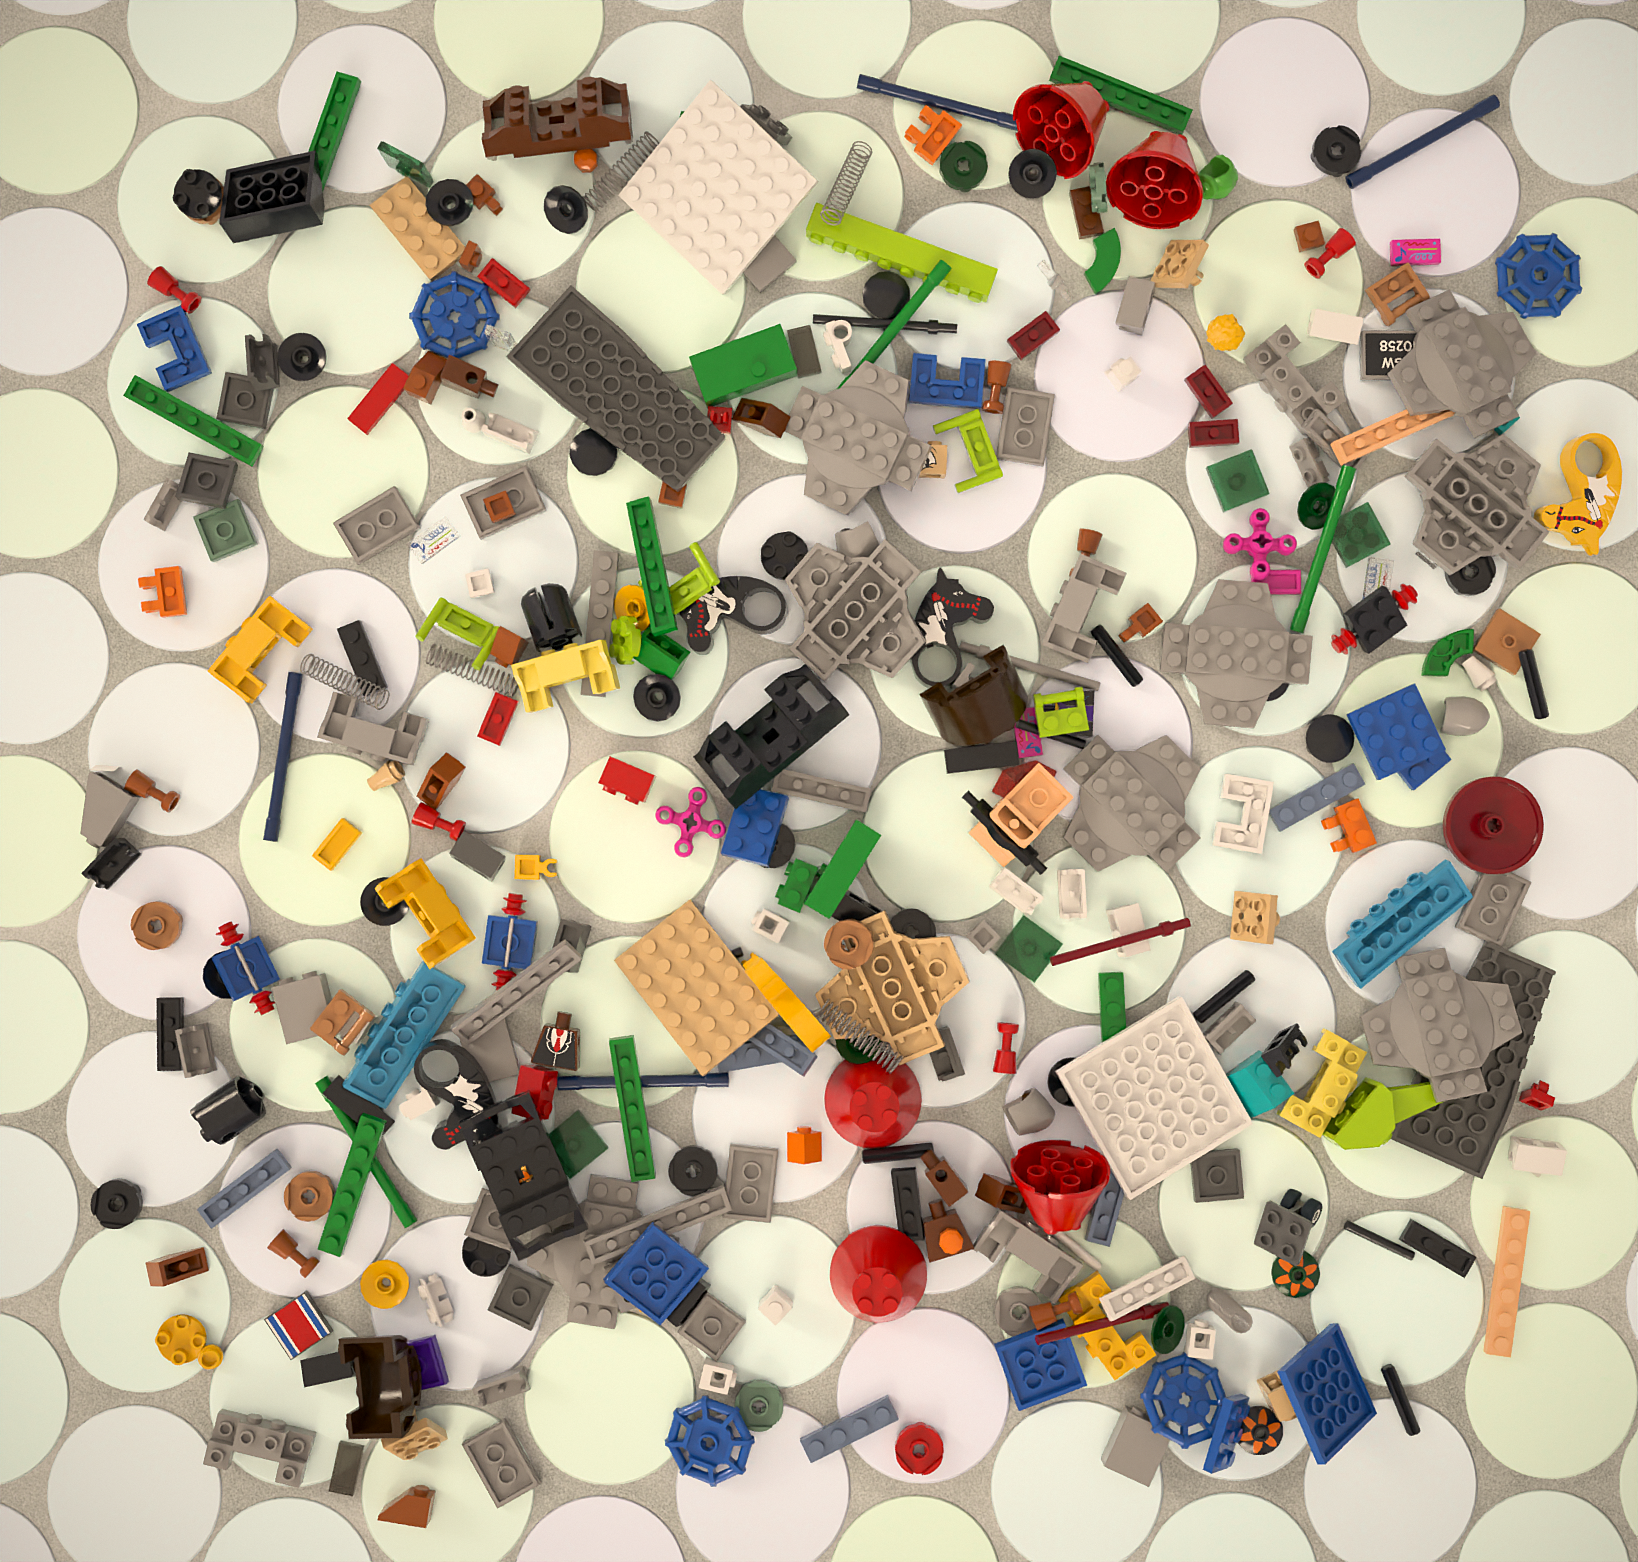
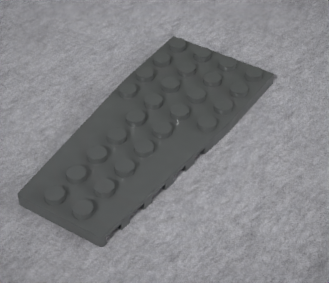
M572 285L568 287L506 356L511 363L561 407L676 492H679L726 440L725 435L648 358L647 354L618 325Z
M1484 942L1466 979L1469 981L1508 984L1522 1033L1489 1052L1487 1059L1482 1067H1480L1487 1089L1486 1093L1448 1100L1396 1123L1395 1129L1392 1132V1140L1483 1179L1511 1113L1520 1085L1522 1069L1525 1070L1528 1061L1526 1057L1530 1045H1533L1535 1039L1533 1035L1537 1023L1541 1021L1543 1015L1541 1011L1545 998L1548 999L1550 993L1548 989L1553 975L1556 974L1555 970L1490 942ZM1416 1071L1411 1084L1430 1081Z

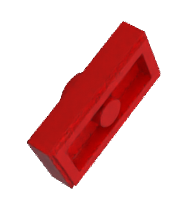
M493 258L477 276L478 279L515 309L531 291L527 285Z
M495 692L477 737L501 746L519 701Z

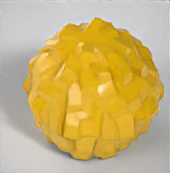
M1233 314L1217 316L1214 320L1210 321L1206 331L1207 341L1213 345L1215 350L1221 351L1236 350L1246 334Z

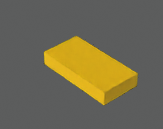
M341 818L313 853L312 857L327 869L333 871L361 836L362 832L345 818Z

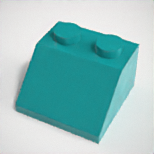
M1259 1050L1226 1074L1250 1118L1274 1109L1295 1094L1282 1076H1275L1261 1057L1263 1052Z

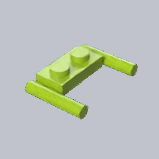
M979 409L933 425L935 434L959 427V432L974 472L977 475L956 483L957 493L1003 477V472L999 466Z
M698 542L692 543L689 548L700 567H697L669 587L675 615L711 591V587L716 586L720 582ZM640 579L638 581V584L641 588H643L642 581Z
M440 597L415 635L416 639L423 642L437 622L438 626L482 648L471 665L474 669L480 671L490 655L499 626H494Z

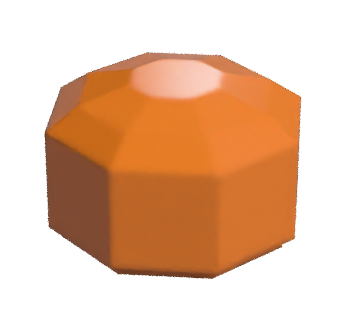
M592 149L578 150L574 153V164L582 173H591L598 166L597 154Z
M947 1228L940 1233L939 1245L945 1253L955 1254L962 1249L963 1237L957 1229Z

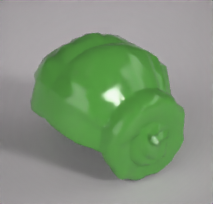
M1222 154L1214 156L1198 173L1203 186V199L1206 200L1225 198L1236 186L1238 180V171L1234 163Z

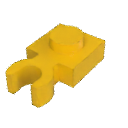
M515 855L514 879L540 880V873H544L548 877H555L557 873L550 872L548 865L550 863H558V860L552 858L541 862V855Z

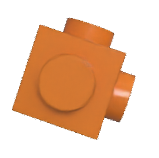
M798 1126L797 1131L787 1132V1162L805 1165L822 1161V1132L813 1131L811 1126Z

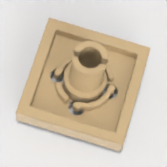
M1171 240L1165 248V253L1159 265L1155 268L1150 281L1155 282V287L1188 288L1189 284L1192 286L1199 285L1202 280L1197 276L1203 278L1204 274L1198 270V267L1209 244L1204 240Z
M1234 891L1230 939L1273 945L1275 927L1280 922V916L1276 912L1278 895Z
M415 1408L412 1416H415L416 1419L409 1432L403 1438H381L383 1449L402 1460L414 1459L418 1456V1453L427 1449L437 1448L441 1442L448 1439L446 1430L425 1417L418 1421Z

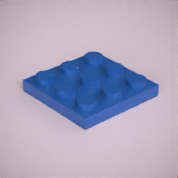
M1415 683L1346 714L1376 780L1386 778L1446 750Z
M652 1222L603 1280L605 1284L657 1324L661 1325L708 1271L709 1267Z
M1063 1318L1038 1331L1035 1328L994 1344L1018 1411L1088 1386L1070 1337L1042 1345H1037L1035 1341V1335L1065 1328L1066 1324Z

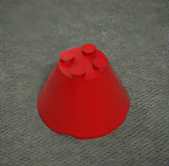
M1088 81L1083 83L1034 85L1025 90L1015 103L1013 120H1016L1018 132L1015 134L1022 151L1039 149L1049 154L1055 162L1058 176H1063L1064 179L1077 177L1088 168L1092 161L1107 113L1109 112V104L1103 100L1100 93Z
M1153 131L1148 138L1117 160L1110 168L1106 178V195L1112 207L1116 206L1124 213L1123 218L1136 225L1150 229H1170L1180 226V223L1187 219L1191 220L1198 213L1203 200V186L1189 145L1187 144L1188 140L1184 135Z
M884 1052L874 1061L863 1064H854L843 1060L831 1074L825 1089L824 1103L830 1124L843 1139L863 1148H883L897 1143L912 1130L921 1110V1090L915 1074L906 1063L898 1064L891 1074H889L890 1070L886 1072L894 1057L882 1068L889 1054L880 1064L877 1065V1062Z
M1043 1140L1030 1143L1020 1148L1018 1154L1010 1162L1011 1175L1034 1221L1043 1228L1045 1233L1050 1235L1057 1234L1058 1232L1079 1230L1082 1221L1110 1179V1165L1101 1153L1086 1145L1084 1149L1072 1146L1071 1141Z
M867 1226L849 1234L836 1248L830 1264V1283L840 1305L853 1316L874 1323L890 1322L908 1314L921 1300L927 1284V1265L919 1246L906 1236L905 1233L889 1226Z

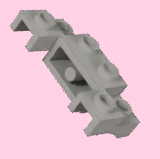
M1285 324L1246 355L1243 361L1260 381L1261 389L1267 394L1270 393L1274 398V404L1277 409L1282 413L1285 412L1303 435L1304 432L1300 429V426L1314 409H1319L1327 416L1346 401V398L1332 381L1318 392L1314 391L1286 356L1301 342Z
M1080 554L1069 581L1064 580L1059 593L1063 595L1060 602H1055L1052 607L1050 616L1053 619L1042 645L1089 663L1098 641L1081 634V630L1099 588L1118 596L1127 573Z
M337 692L332 693L329 707L320 726L317 738L347 746V751L361 755L362 751L371 753L370 758L382 762L385 761V758L414 765L420 743L424 740L430 719L403 712L399 728L395 730L355 718L359 701L351 696Z
M998 1209L988 1226L983 1228L974 1242L973 1250L979 1251L989 1261L994 1263L1005 1247L1006 1250L1042 1273L1034 1284L1033 1289L1037 1293L1040 1292L1049 1298L1053 1304H1056L1066 1287L1083 1267L1082 1262L1062 1250L1058 1246L1060 1242L1050 1234H1047L1045 1237L1037 1232L1039 1228L1029 1220L1024 1223L1003 1209Z
M221 1409L217 1413L212 1437L208 1440L203 1465L227 1470L232 1464L234 1452L279 1462L275 1482L299 1488L303 1483L317 1432L287 1425L285 1421L280 1419H273L272 1421L263 1419L261 1415L255 1413L246 1415Z

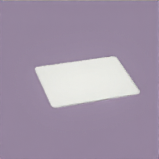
M95 765L89 770L114 772L120 766Z

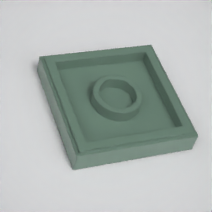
M239 499L228 502L226 509L213 508L193 516L211 562H216L258 545Z

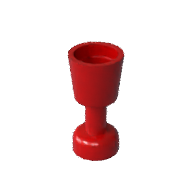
M1339 228L1326 243V251L1318 259L1311 257L1304 263L1306 270L1313 277L1319 279L1325 273L1324 265L1332 258L1338 259L1356 245L1355 239L1347 230Z
M163 266L157 267L150 274L147 281L148 286L165 296L174 295L182 301L181 307L186 313H193L200 305L202 297L196 292H189L187 294L178 287V280Z
M420 802L415 810L411 824L430 830L439 827L450 832L449 837L457 842L465 829L466 822L456 820L452 823L440 818V812Z
M997 1022L998 1032L1003 1033L1002 1048L996 1050L993 1072L1017 1074L1016 1052L1011 1050L1012 1034L1018 1033L1019 1024Z

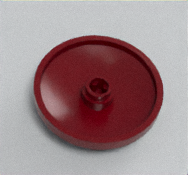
M1483 777L1466 783L1454 793L1444 812L1443 834L1450 852L1461 864L1479 873L1505 874L1517 870L1535 855L1543 837L1544 821L1537 800L1527 788L1508 778Z

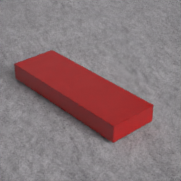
M392 363L347 419L368 435L404 391L403 387L409 376Z

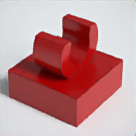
M708 406L707 417L712 421L713 425L721 433L731 434L733 409Z
M1540 1080L1538 1084L1533 1083L1530 1089L1522 1091L1519 1101L1542 1111L1553 1107L1555 1097L1547 1094L1549 1084Z

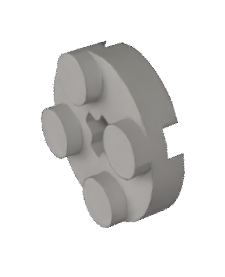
M1013 1286L1000 1292L994 1305L996 1322L1005 1333L1012 1337L1035 1329L1029 1306L1042 1304L1037 1294L1027 1287ZM1016 1306H1021L1022 1309L1026 1310L1025 1313L1021 1314L1020 1318H1017L1016 1314L1012 1313Z

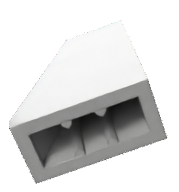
M91 771L87 780L80 834L86 837V842L95 848L107 847L117 836L141 797L126 791L122 785L101 772Z

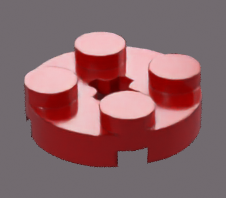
M917 1422L905 1427L895 1441L897 1462L904 1471L910 1474L928 1475L934 1472L940 1466L944 1453L940 1434L933 1427L923 1422ZM916 1444H923L925 1446L923 1448L925 1453L922 1455L919 1452L914 1454V1446Z

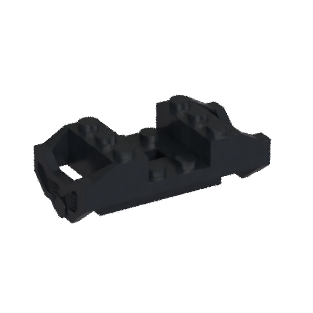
M806 664L799 669L780 675L764 689L772 699L769 703L735 731L725 721L707 736L699 752L693 756L735 809L850 715L841 702L831 694ZM808 680L828 703L817 712L797 691ZM720 753L739 775L728 787L708 764Z
M530 1090L511 1096L505 1101H498L488 1106L489 1108L475 1112L459 1122L468 1149L478 1171H481L499 1212L498 1218L518 1261L564 1238L588 1230V1224ZM521 1105L531 1115L519 1122L515 1120L504 1128L495 1129L492 1134L473 1142L474 1125L486 1118ZM525 1166L528 1174H532L533 1177L521 1181L522 1178H525L521 1168ZM574 1211V1222L559 1226L551 1233L546 1232L524 1246L515 1239L517 1236Z

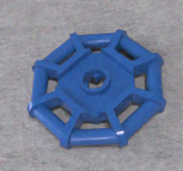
M1555 233L1527 236L1520 234L1504 254L1495 261L1498 279V292L1496 294L1520 314V318L1544 316L1557 318L1576 295L1582 292L1579 265L1581 257L1568 248ZM1531 245H1546L1545 250L1537 251L1533 250ZM1553 248L1566 260L1562 261L1554 252H1552ZM1522 249L1525 254L1519 262L1512 261L1511 259ZM1566 266H1569L1570 282L1566 280V276L1564 277ZM1507 268L1512 269L1514 273L1512 276L1514 284L1508 286ZM1534 271H1543L1542 277L1544 281L1537 280ZM1561 288L1566 289L1567 292L1557 302L1554 295ZM1517 289L1527 299L1526 303H1522L1511 291ZM1541 300H1546L1549 307H1532L1534 301L1538 302Z
M452 271L447 276L421 285V292L412 312L409 313V319L413 322L421 342L420 347L423 350L428 349L447 358L449 355H452L459 359L488 348L487 343L492 334V329H494L496 322L500 320V314L495 309L488 292L489 287L485 283L481 284L458 274L457 271ZM452 284V291L440 296L434 293V291ZM461 285L475 292L468 296L463 292H458V287ZM429 296H431L434 302L431 304L430 312L422 313ZM480 298L487 312L485 314L479 313L475 303ZM454 311L461 313L457 323L449 320L451 313ZM423 321L431 322L434 332L430 336L427 334ZM480 321H486L480 337L475 334L477 331L476 327L480 324ZM439 338L451 342V349L436 343ZM470 338L475 341L458 348V343Z
M1185 1352L1161 1362L1156 1361L1152 1365L1153 1369L1143 1393H1140V1399H1143L1153 1433H1158L1179 1444L1182 1449H1188L1191 1445L1212 1438L1224 1397H1226L1218 1375L1219 1370L1196 1358L1188 1357ZM1181 1366L1180 1374L1170 1377L1166 1373L1167 1370ZM1189 1366L1205 1375L1199 1379L1189 1374ZM1161 1377L1164 1381V1386L1159 1395H1155L1154 1391ZM1209 1380L1217 1400L1210 1399L1205 1385ZM1182 1393L1189 1396L1190 1401L1187 1407L1179 1402V1399L1182 1398ZM1153 1400H1158L1163 1413L1161 1419ZM1210 1405L1217 1406L1209 1424L1205 1418L1210 1412ZM1168 1421L1176 1423L1180 1427V1434L1166 1427L1165 1424ZM1199 1423L1204 1429L1188 1435V1427Z
M703 1395L701 1399L682 1408L677 1407L673 1411L674 1417L668 1437L665 1439V1446L669 1448L682 1476L687 1475L710 1484V1487H716L720 1482L745 1473V1466L752 1444L755 1443V1438L750 1434L737 1406L732 1407L713 1400L708 1395ZM709 1409L726 1415V1419L722 1420L711 1416ZM702 1410V1416L694 1421L687 1417ZM731 1421H733L741 1437H734L733 1429L728 1425ZM681 1424L687 1428L684 1438H678ZM710 1437L715 1444L708 1447L703 1438ZM741 1446L738 1459L735 1460L731 1456L733 1447ZM680 1447H683L685 1450L687 1449L689 1453L688 1457L690 1459L688 1462L686 1461ZM726 1463L729 1466L727 1469L716 1472L715 1468L719 1464L723 1465ZM696 1464L698 1466L708 1469V1472L695 1468L692 1465Z

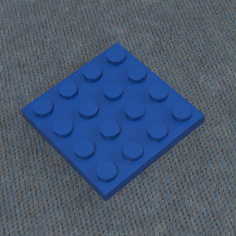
M1338 1323L1329 1324L1277 1371L1317 1465H1326L1377 1414Z

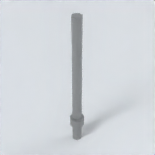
M961 641L959 651L976 655V658L984 660V655L993 651L990 650L989 646L982 644L977 646ZM1010 656L1014 666L1095 691H1098L1101 682Z

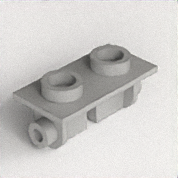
M1309 437L1303 438L1289 446L1308 488L1316 483L1330 481L1328 478L1330 474L1327 472L1323 461L1317 463L1315 461V458L1319 457L1320 454L1314 444L1315 442L1311 441Z
M168 478L165 479L145 515L144 521L166 531L182 502L175 497L179 486L178 483Z

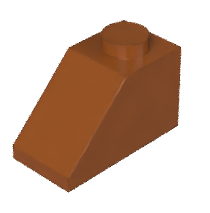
M428 351L413 366L403 389L410 396L431 405L442 383L440 376L447 359Z
M500 626L490 654L496 657L494 662L507 668L509 664L512 665L519 662L529 642Z
M446 752L430 767L416 797L437 810L459 782L466 766Z
M204 1247L169 1254L145 1262L149 1283L152 1287H164L209 1271Z
M425 1485L410 1487L384 1506L377 1520L427 1528L432 1517L436 1490H430Z

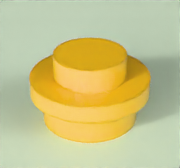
M205 1345L198 1353V1362L205 1369H214L222 1363L223 1351L217 1345Z

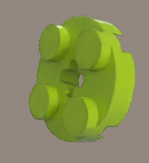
M621 616L619 619H613L611 623L613 639L609 647V655L611 658H615L620 665L634 664V661L631 660L633 656L638 657L640 652L641 631L635 628L634 622L638 623V621L633 616Z

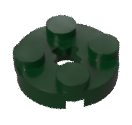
M972 141L950 144L943 151L940 159L939 173L943 181L949 187L961 192H969L971 189L979 186L983 182L988 168L985 151ZM959 161L961 163L967 161L969 170H959L957 163Z

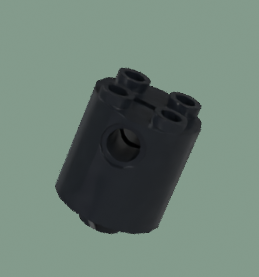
M236 1076L198 1102L195 1107L190 1109V1114L202 1128L200 1134L206 1142L212 1140L219 1145H224L265 1117L266 1109L263 1103L265 1096L257 1084L243 1077Z

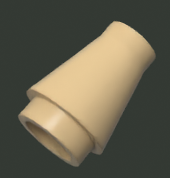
M387 761L374 775L367 779V783L373 791H377L380 788L402 781L405 771L398 761Z

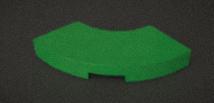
M1115 227L1093 240L1095 260L1092 266L1084 272V276L1095 295L1106 288L1111 282L1120 263L1121 245Z
M1474 629L1453 632L1436 642L1424 660L1421 676L1447 677L1451 665L1457 658L1473 653Z

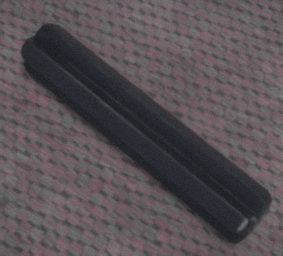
M1101 624L1092 629V636L1098 641L1099 645L1130 685L1135 687L1143 681V677Z
M1532 649L1522 650L1518 655L1534 718L1538 720L1549 717V710L1534 651Z
M1245 970L1194 1011V1018L1199 1023H1204L1255 981L1254 975L1249 970Z
M932 1143L864 1149L862 1150V1161L864 1164L919 1159L927 1150L931 1148L934 1151Z
M1392 1364L1381 1367V1372L1406 1433L1409 1436L1419 1434L1421 1429L1395 1367Z

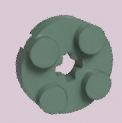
M1097 162L1089 165V183L1092 212H1097L1098 214L1107 212L1105 198L1107 192L1104 162Z
M753 1380L742 1385L736 1395L734 1407L737 1406L740 1409L739 1412L748 1430L763 1432L772 1428L780 1420L783 1414L784 1402L778 1386L766 1380ZM757 1400H762V1403L766 1404V1407H762L760 1412L756 1411V1407L752 1406V1403H756Z

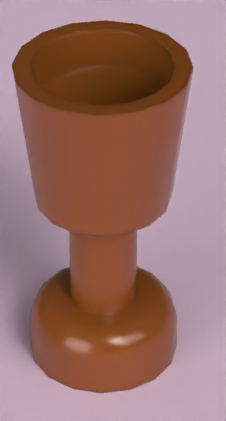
M996 360L988 361L987 384L992 387L990 399L984 401L982 411L992 414H1003L1004 405L1002 402H999L1001 387H1006L1012 366L1010 363Z
M1080 528L1077 551L1088 557L1095 555L1103 534L1098 531ZM1074 567L1070 570L1069 577L1071 576Z
M138 769L133 771L124 786L126 791L143 798L151 796L159 800L161 808L167 813H170L176 807L180 799V794L175 791H169L166 794L155 787L156 782Z
M283 1229L272 1240L267 1249L284 1260L290 1257L302 1267L300 1274L306 1278L320 1260L314 1256L307 1259L296 1249L298 1243Z
M1076 1291L1067 1296L1068 1301L1052 1306L1051 1302L1029 1306L1037 1331L1056 1322L1057 1315L1071 1310L1075 1315L1084 1313Z

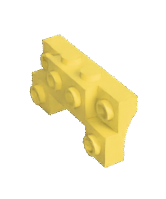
M597 640L580 646L577 643L563 646L564 650L556 652L555 649L541 652V657L512 664L513 675L521 691L525 711L533 713L554 707L549 688L587 677L590 679L593 694H602L620 689L616 667L614 664H611L606 640Z
M1324 1028L1321 1031L1323 1033L1322 1038L1317 1046H1313L1312 1050L1326 1057L1308 1092L1303 1100L1294 1095L1290 1096L1282 1111L1278 1109L1276 1113L1321 1138L1331 1118H1335L1337 1114L1339 1115L1346 1105L1344 1100L1348 1093H1352L1356 1088V1079L1358 1077L1356 1072L1367 1054L1366 1051Z

